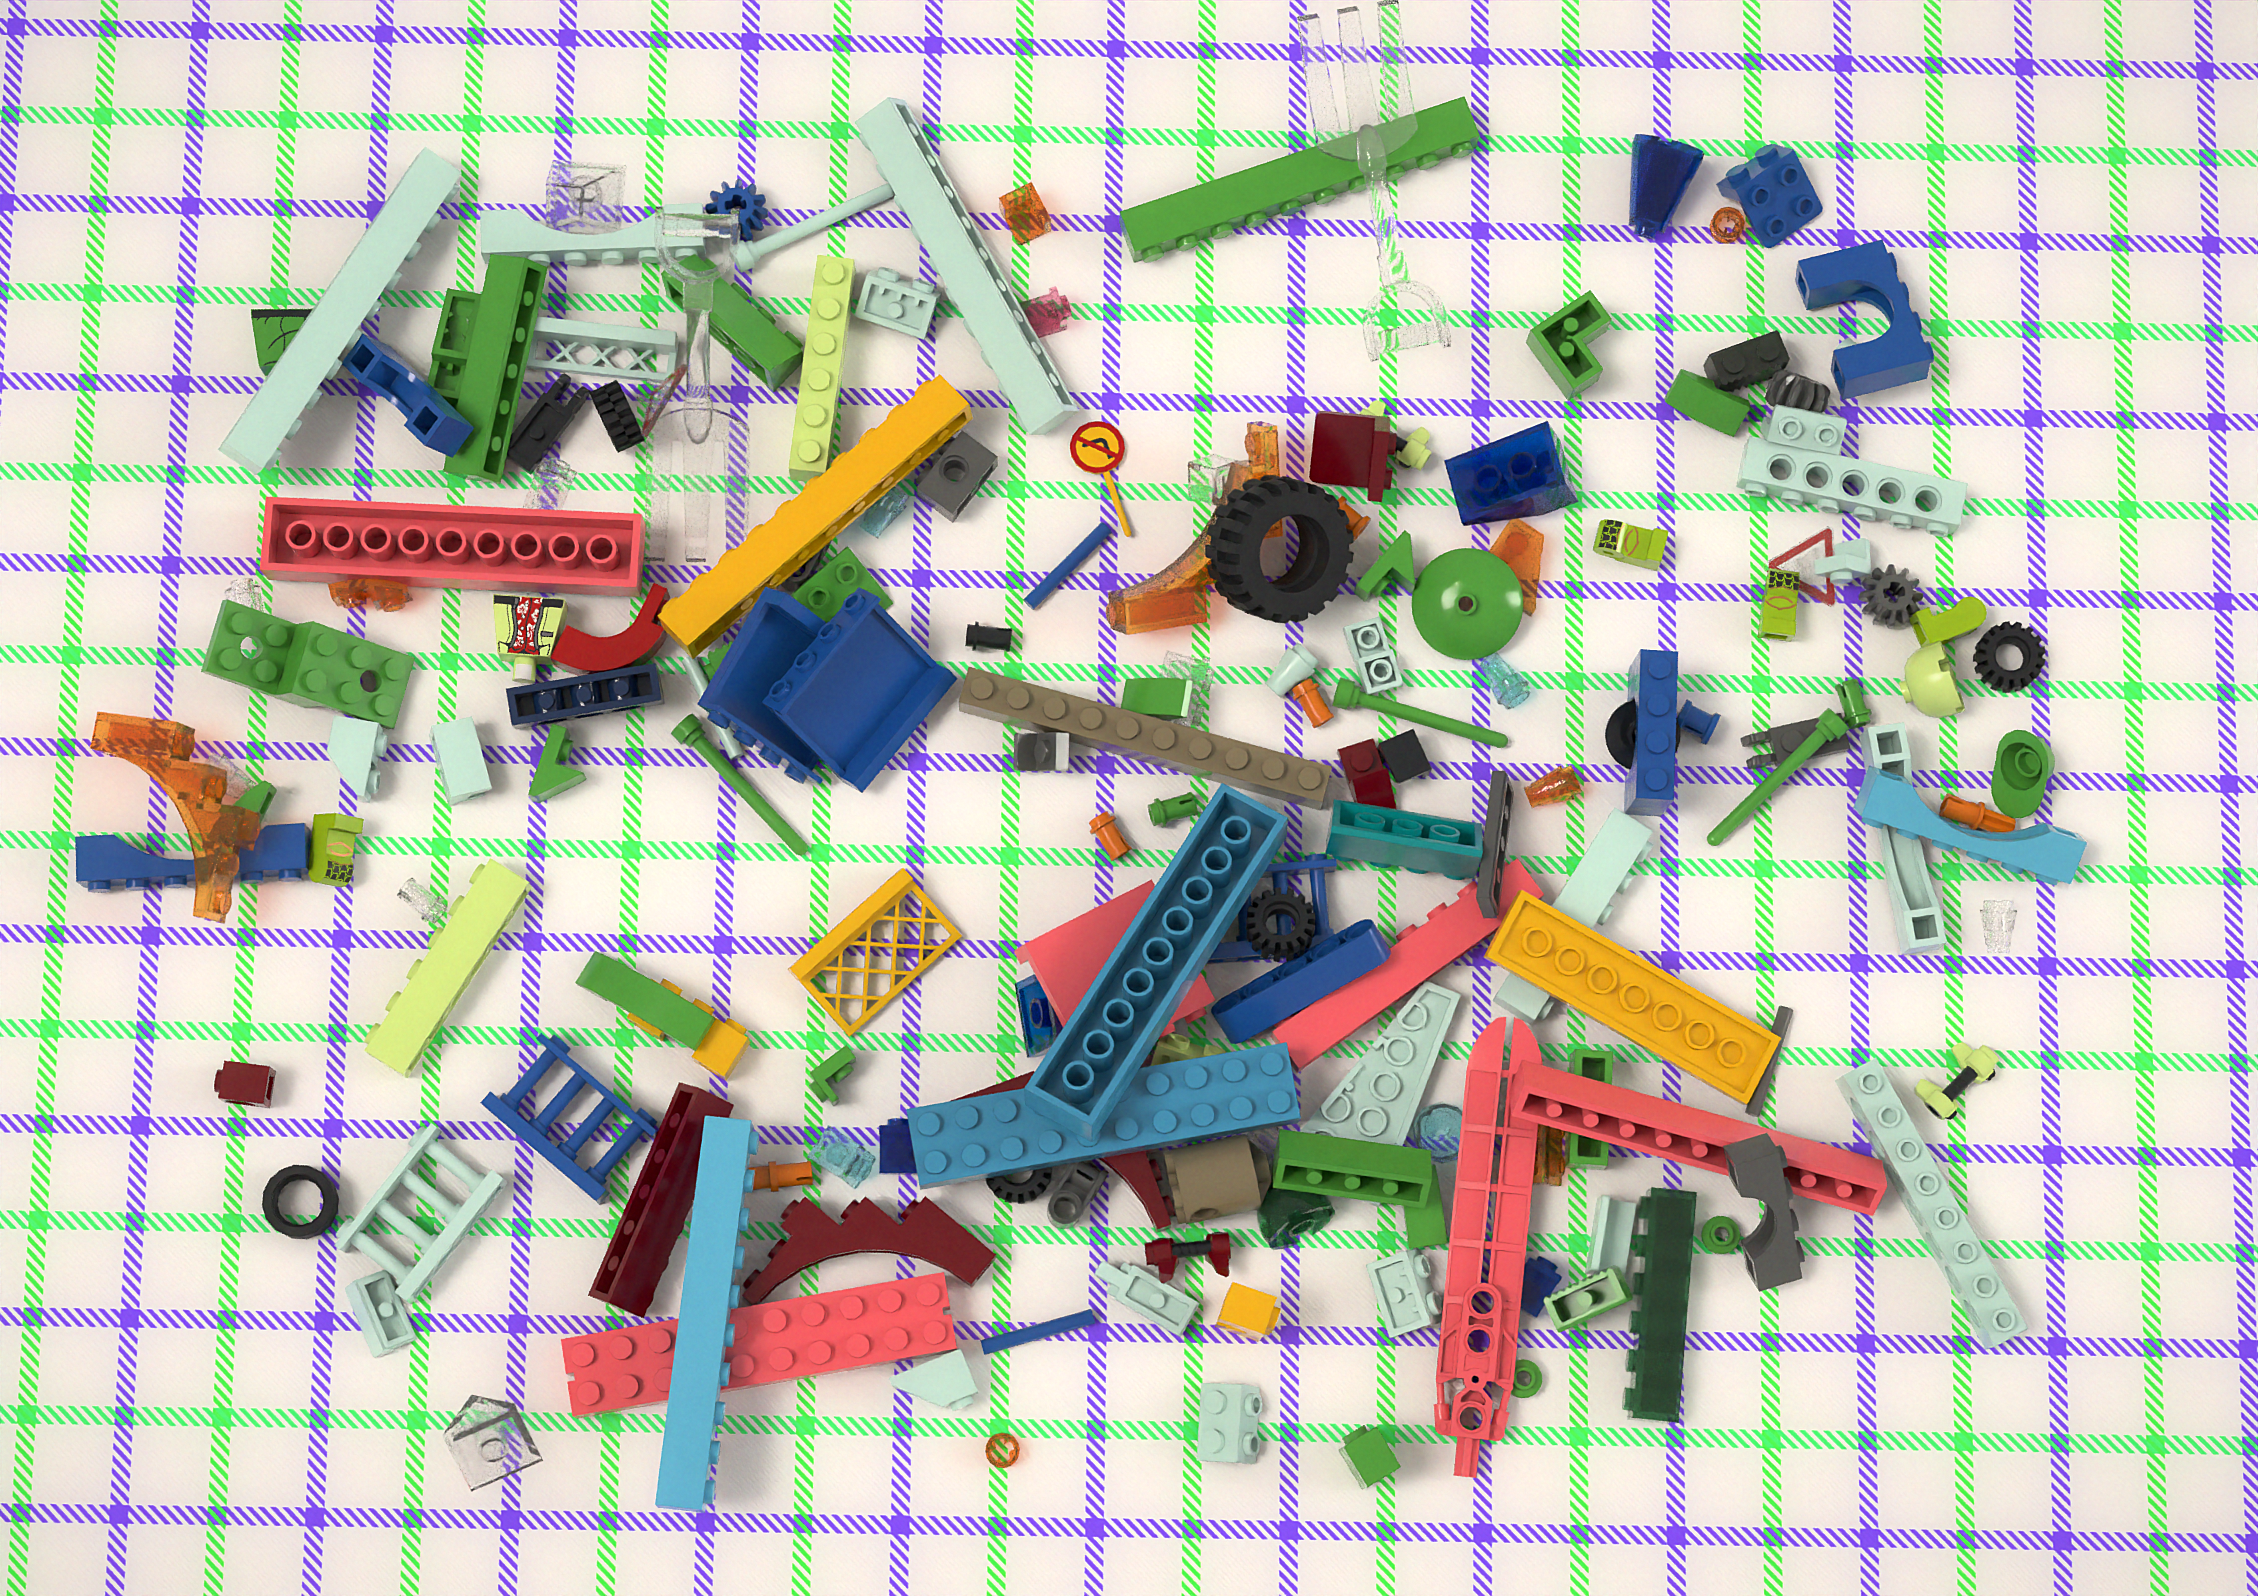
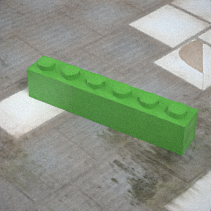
M490 254L456 409L474 429L453 458L446 455L443 472L466 480L501 484L548 267L525 257Z

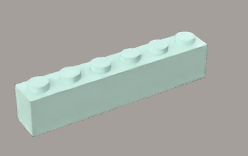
M1614 807L1552 907L1590 929L1593 928L1595 923L1603 926L1614 908L1609 904V901L1615 891L1622 895L1634 877L1628 872L1635 860L1642 863L1651 850L1653 844L1648 839L1653 831ZM1509 973L1492 1000L1529 1025L1533 1023L1536 1017L1544 1020L1555 1002L1549 998V994L1512 973Z

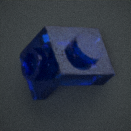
M1538 1256L1536 1260L1529 1257L1525 1260L1520 1310L1534 1319L1538 1317L1545 1305L1543 1302L1545 1296L1551 1295L1556 1285L1562 1279V1276L1556 1273L1558 1267L1544 1257Z

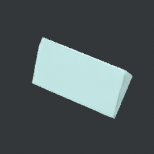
M386 1270L354 1280L345 1287L347 1297L374 1358L417 1339L400 1297L395 1293L396 1288L391 1276Z

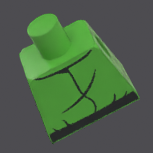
M251 309L258 364L265 376H268L312 309Z

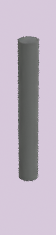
M1785 1006L1778 1007L1771 1032L1781 1037V1040L1747 1104L1745 1113L1748 1115L1760 1116L1794 1011L1791 1008Z

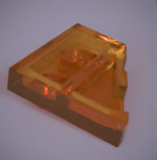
M1513 515L1488 552L1502 559L1515 573L1523 593V612L1532 617L1536 610L1544 535Z

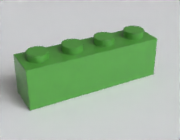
M1279 1129L1273 1157V1188L1425 1209L1432 1182L1431 1150Z

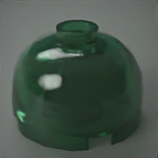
M1272 1182L1262 1206L1257 1209V1225L1262 1237L1271 1249H1285L1300 1243L1295 1236L1306 1232L1308 1229L1311 1228L1312 1235L1319 1232L1333 1218L1335 1210L1327 1195L1273 1188Z

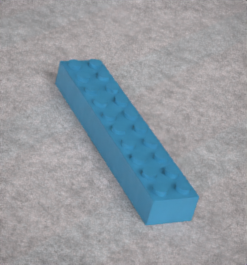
M1221 783L1025 1086V1105L1093 1142L1285 841L1288 826L1287 817Z
M1287 1042L1139 1068L1093 1142L1025 1105L1024 1088L906 1109L920 1190L1297 1124L1301 1119Z

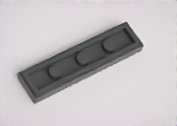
M1492 771L1483 838V853L1476 892V900L1483 918H1497L1499 915L1514 796L1511 782L1505 771Z

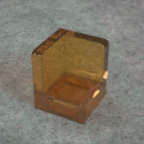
M1032 182L999 197V210L1017 245L1021 246L1051 232V218Z

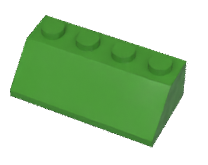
M693 254L666 268L661 273L666 295L770 390L775 392L803 363L802 343L791 332L786 331L783 334L775 327L776 320L763 307L755 309L747 301L749 299L748 294L738 284L733 282L729 285L720 277L722 271L710 259L706 258L702 261L696 254Z

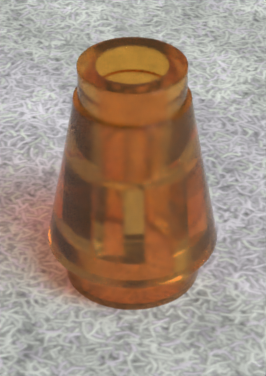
M1560 765L1529 786L1524 787L1531 808L1575 800L1574 796L1582 793L1571 765L1564 768Z

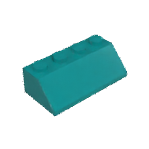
M1337 799L1333 800L1325 854L1332 855L1333 858L1344 862L1359 859L1369 861L1371 865L1380 868H1388L1391 865L1406 867L1408 871L1416 874H1426L1428 871L1442 873L1445 877L1452 880L1475 879L1483 853L1481 823Z

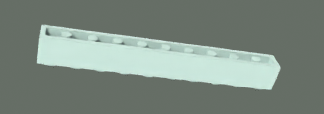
M887 97L855 121L861 132L859 138L865 148L873 153L878 162L876 165L878 173L886 182H889L893 189L896 205L902 212L907 214L913 225L911 226V231L914 237L926 248L930 256L928 258L930 266L945 282L947 286L946 294L949 300L960 309L965 318L963 320L965 329L979 343L982 349L981 357L989 368L994 370L1000 381L998 387L1003 396L1013 404L1017 412V422L1029 435H1046L1078 413L1079 410L906 101Z
M426 146L421 150L218 448L220 452L254 475H257L264 467L270 471L282 454L277 447L285 437L290 441L301 426L302 421L297 419L304 407L311 410L320 398L322 391L317 388L324 377L330 381L343 362L337 359L344 348L350 351L362 335V332L357 328L363 319L371 321L382 305L377 300L382 291L386 289L390 292L402 274L397 269L402 261L406 260L409 263L421 247L417 239L423 230L429 234L440 219L441 215L436 211L441 203L449 204L459 191L460 186L456 184V181L462 174L461 171Z

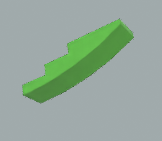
M447 288L431 352L432 364L427 382L456 410L482 294Z

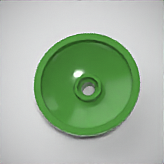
M1474 548L1451 550L1432 560L1419 575L1412 593L1411 602L1413 619L1422 638L1439 653L1460 660L1484 658L1503 648L1516 633L1522 619L1524 606L1522 589L1512 569L1494 554ZM1466 596L1473 601V607L1469 611H1463L1459 607L1460 599Z

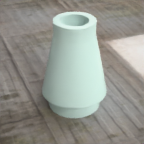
M1297 642L1292 649L1288 646L1265 684L1282 698L1289 690L1316 672L1314 668L1319 664V661Z

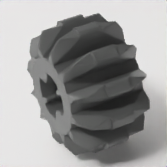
M1780 369L1776 370L1773 378L1769 380L1765 400L1773 407L1778 404L1823 413L1828 406V398L1831 392L1826 385L1816 380Z
M1893 564L1887 566L1885 573L1877 567L1872 571V578L1866 577L1862 581L1861 585L1866 590L1860 592L1858 599L1862 602H1868L1862 609V614L1865 615L1871 612L1876 614L1872 621L1873 625H1878L1885 618L1888 629H1892L1895 626L1896 620L1904 626L1910 621L1909 615H1913L1920 610L1916 602L1923 599V593L1913 590L1920 582L1917 578L1910 581L1906 579L1909 574L1908 568H1904L1897 575ZM1887 590L1893 592L1892 597L1894 595L1897 596L1898 599L1894 603L1888 601L1889 596L1887 598L1884 597Z

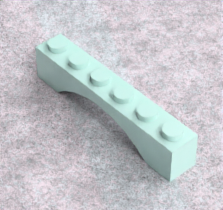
M702 203L665 204L653 215L631 227L596 235L570 234L550 229L530 219L518 209L480 210L481 255L485 264L489 263L490 254L525 257L544 266L550 265V262H565V264L570 266L585 265L587 261L602 260L604 264L616 265L623 263L624 259H638L642 263H657L661 261V258H675L677 261H681L693 254H696L698 257H706L705 212Z
M1904 722L1866 728L1859 736L1866 773L1869 766H1873L1903 776L1913 786L1911 754ZM1884 824L1883 829L1877 828L1901 955L1938 950L1947 943L1941 908L1928 874L1920 837L1918 840L1906 838L1896 832L1897 828Z

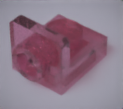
M1056 286L1049 288V294L1019 303L1038 338L1067 330V317L1072 316L1066 295L1059 296Z

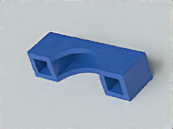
M362 333L359 340L342 361V365L363 385L393 404L408 419L404 426L424 446L453 458L474 429L391 346Z

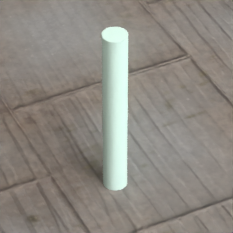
M688 656L681 662L699 698H701L709 682L697 658L692 659ZM713 724L730 760H735L744 755L739 742L733 738V730L730 727L723 729Z

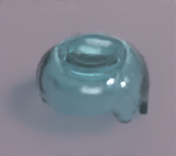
M1440 1101L1424 1107L1417 1115L1412 1128L1415 1145L1418 1149L1431 1150V1161L1444 1164L1458 1159L1462 1111L1454 1104Z

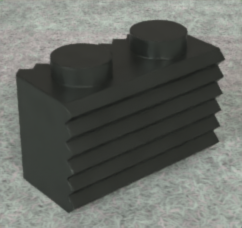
M1778 330L1709 354L1703 367L1707 378L1714 381L1717 389L1733 393L1735 389L1740 390L1742 386L1747 388L1749 384L1754 386L1755 382L1761 383L1762 379L1767 381L1769 377L1773 378L1776 370H1784L1790 358Z

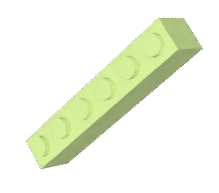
M817 255L788 467L791 480L808 482L815 476H821L830 468L856 276L854 259Z
M491 858L486 865L481 863L475 869L469 880L473 884L465 897L459 895L448 912L452 916L444 929L438 927L427 944L431 948L423 961L417 959L406 976L410 980L402 993L399 991L394 993L385 1008L389 1012L381 1025L378 1023L373 1025L364 1040L368 1044L364 1050L367 1054L405 1078L409 1077L532 888L527 880Z

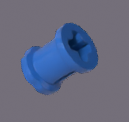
M1686 699L1677 716L1680 729L1701 738V743L1706 745L1721 715L1718 713L1711 715L1693 706L1692 701Z

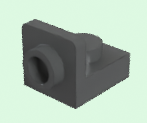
M1016 733L1014 735V770L1041 772L1069 771V733Z

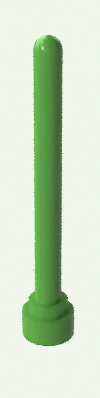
M1342 677L1339 679L1332 702L1334 707L1347 710V707L1355 709L1357 705L1497 748H1504L1508 744V738L1505 734L1371 694L1367 696L1366 692L1360 691L1361 687L1354 685L1355 681Z
M1827 708L1817 718L1819 722L1815 725L1816 730L1708 834V844L1718 846L1827 740L1829 742L1834 738L1839 740L1849 730V727L1830 708Z
M693 713L684 718L673 729L671 735L681 745L686 744L689 748L693 746L796 855L802 856L806 854L808 846L805 841L705 738L706 732L702 729L703 723Z

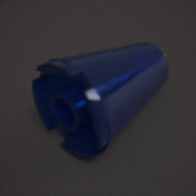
M1635 134L1631 153L1628 225L1635 228L1634 235L1655 240L1656 234L1663 235L1703 162L1704 153L1696 147L1675 140L1667 142L1659 140L1660 137Z

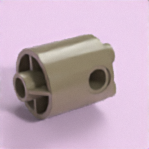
M1246 1133L1178 1147L1164 1152L1170 1190H1172L1178 1225L1183 1223L1187 1225L1262 1209V1203L1272 1183L1266 1153L1247 1138Z

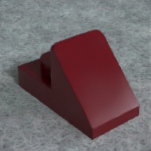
M1368 739L1338 749L1337 755L1353 801L1355 803L1397 809L1388 768H1383L1374 739Z

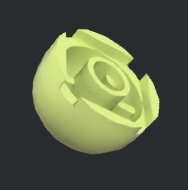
M1941 641L1928 644L1916 650L1905 664V681L1899 682L1906 704L1913 701L1921 713L1935 718L1948 717L1964 712L1965 706L1961 692L1957 693V680Z

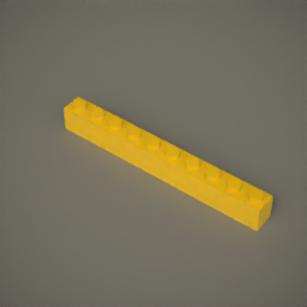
M940 374L932 381L927 380L923 382L910 400L904 405L899 404L895 406L887 415V419L876 429L871 428L867 430L853 449L848 453L843 452L839 454L825 473L811 478L797 497L792 501L787 500L783 502L769 521L764 525L759 524L755 526L741 545L736 549L731 548L720 557L718 564L708 573L704 572L698 575L690 584V588L679 598L674 597L670 599L658 615L663 629L692 659L696 658L754 607L765 587L776 589L973 419L970 404Z

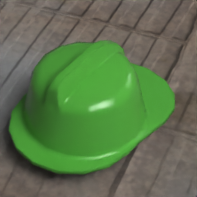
M2013 730L2006 733L1999 741L1991 781V794L1999 810L2011 818H2024L2032 815L2042 802L2047 780L2052 776L2055 767L2054 754L2045 743V738L2036 736L2026 730Z

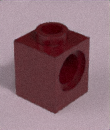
M224 1060L223 1070L218 1069L215 1075L214 1091L219 1093L218 1099L224 1103L270 1109L276 1070L270 1066Z

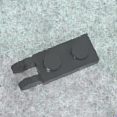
M1836 713L1843 720L1842 714ZM1814 718L1769 728L1767 731L1757 732L1740 738L1742 747H1753L1767 742L1770 743L1772 753L1756 755L1747 759L1748 769L1774 764L1778 767L1816 730L1815 725L1819 720ZM1847 733L1839 740L1837 738H1834L1831 742L1827 740L1807 760L1848 751L1850 745Z

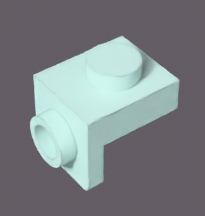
M1865 538L1837 543L1834 546L1835 556L1814 560L1815 575L1830 578V583L1833 584L1850 583L1853 581V578L1871 575L1870 542Z

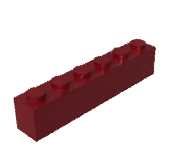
M681 1082L678 1083L588 1296L627 1313L644 1318L648 1307L653 1302L654 1292L663 1272L669 1264V1257L678 1236L683 1231L685 1219L694 1201L705 1116L729 1118L734 1104L701 1088Z

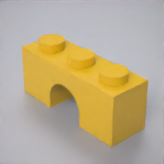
M664 978L661 983H658L679 996L683 991ZM697 998L692 1003L711 1016L715 1011ZM630 1013L628 1014L627 1019L630 1023L661 1042L664 1040L666 1035L661 1030ZM715 1018L716 1020L691 1057L694 1062L727 1081L751 1042L744 1035L747 1029L730 1018H727L725 1023Z
M1232 1282L1227 1290L1215 1327L1259 1342L1264 1334L1269 1336L1275 1328L1281 1308L1274 1306L1277 1297Z

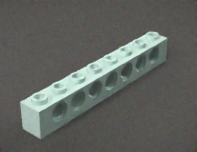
M1877 1058L1835 1080L1878 1159L1882 1160L1888 1177L1985 1350L1996 1347L2027 1330L2026 1323Z

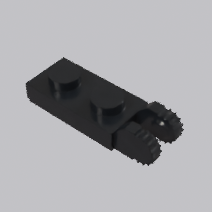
M565 373L557 379L547 393L544 392L511 434L506 458L530 475L575 418L574 414L581 409L589 397L590 390L582 386L574 393L566 406L560 404L557 400L568 389L572 379Z

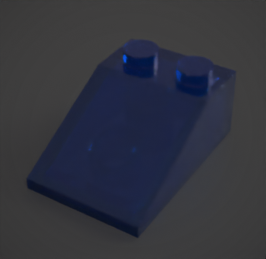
M1548 421L1444 460L1463 526L1545 515L1578 502L1561 441Z

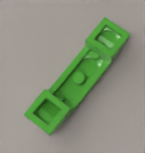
M597 951L593 953L575 982L578 986L622 1008L694 1051L698 1049L716 1020L707 1012L667 988Z

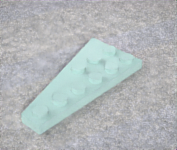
M1425 981L1299 1132L1403 1146L1461 994ZM1361 1200L1376 1207H1379L1381 1204L1379 1202Z

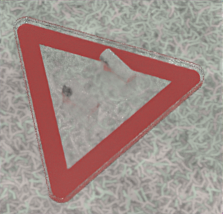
M685 364L679 366L661 383L652 378H647L646 382L655 386L648 399L641 394L637 395V399L647 405L641 435L647 437L686 373L688 366Z
M1827 526L1765 562L1763 570L1768 572V569L1771 568L1799 572L1800 591L1829 607L1834 606L1837 603L1836 584L1830 583V578L1815 575L1814 560L1835 556L1834 529Z

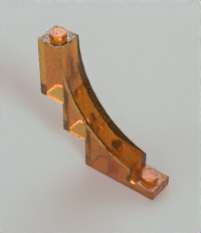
M1262 421L1247 423V434L1244 443L1249 460L1231 462L1225 487L1210 520L1201 534L1180 557L1165 569L1143 582L1124 589L1108 592L1109 604L1106 606V618L1110 624V629L1130 635L1207 622L1205 585L1217 582V580L1209 576L1207 565L1211 564V559L1205 557V545H1210L1211 536L1207 535L1209 524H1215L1218 517L1214 513L1220 504L1226 505L1229 502L1226 497L1235 488L1244 490L1242 487L1244 482L1253 478L1260 480L1265 475L1280 477L1277 425ZM1282 519L1277 521L1268 530L1264 539L1283 536Z

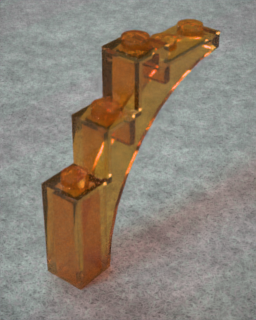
M97 711L90 749L109 756L125 759L137 765L158 782L175 804L187 829L194 855L196 889L193 916L210 922L225 924L226 915L232 905L231 890L234 876L239 869V850L253 851L255 840H257L260 833V813L244 807L221 804L222 798L227 792L228 783L226 778L228 771L210 764L189 761L190 755L195 748L194 728L176 721Z

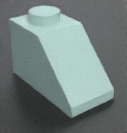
M961 1348L889 1378L892 1387L941 1408L951 1406L952 1411L973 1404L972 1396L978 1394Z

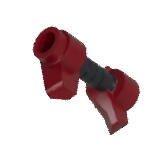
M1228 1232L1207 1234L1206 1240L1175 1243L1172 1238H1158L1152 1240V1242L1144 1243L1146 1265L1158 1266L1159 1281L1162 1284H1165L1174 1277L1175 1269L1179 1264V1258L1205 1256V1261L1213 1266L1217 1274L1228 1277L1230 1274L1229 1259H1231V1249Z

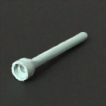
M886 183L755 243L751 240L748 242L743 240L729 246L731 255L737 268L742 273L755 267L754 263L760 261V256L891 198L895 193L890 184Z

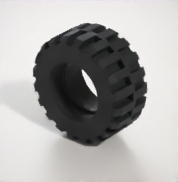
M1265 475L1260 480L1253 478L1244 482L1242 485L1244 490L1235 488L1226 497L1229 502L1226 505L1220 504L1214 513L1218 517L1215 524H1209L1207 535L1211 536L1210 545H1205V557L1211 559V564L1207 565V570L1210 578L1217 580L1215 589L1220 596L1226 597L1227 603L1234 608L1275 623L1287 624L1289 621L1297 623L1306 620L1309 617L1308 613L1317 615L1325 609L1324 602H1333L1340 592L1337 591L1340 583L1345 584L1349 576L1346 573L1348 563H1353L1354 552L1349 551V544L1354 543L1353 531L1346 529V525L1349 524L1346 512L1338 509L1340 507L1339 502L1333 495L1325 493L1323 488L1314 484L1276 475ZM1291 516L1299 533L1297 557L1291 568L1283 576L1268 582L1263 575L1260 565L1262 541L1268 530L1277 521Z

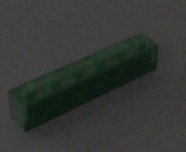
M1651 1187L1646 1190V1196H1640L1638 1219H1644L1643 1233L1637 1234L1635 1240V1257H1640V1270L1633 1273L1631 1286L1632 1295H1637L1636 1311H1630L1628 1332L1634 1334L1633 1349H1627L1625 1371L1631 1372L1630 1388L1624 1387L1622 1397V1410L1628 1411L1627 1420L1664 1424L1679 1423L1697 1192Z

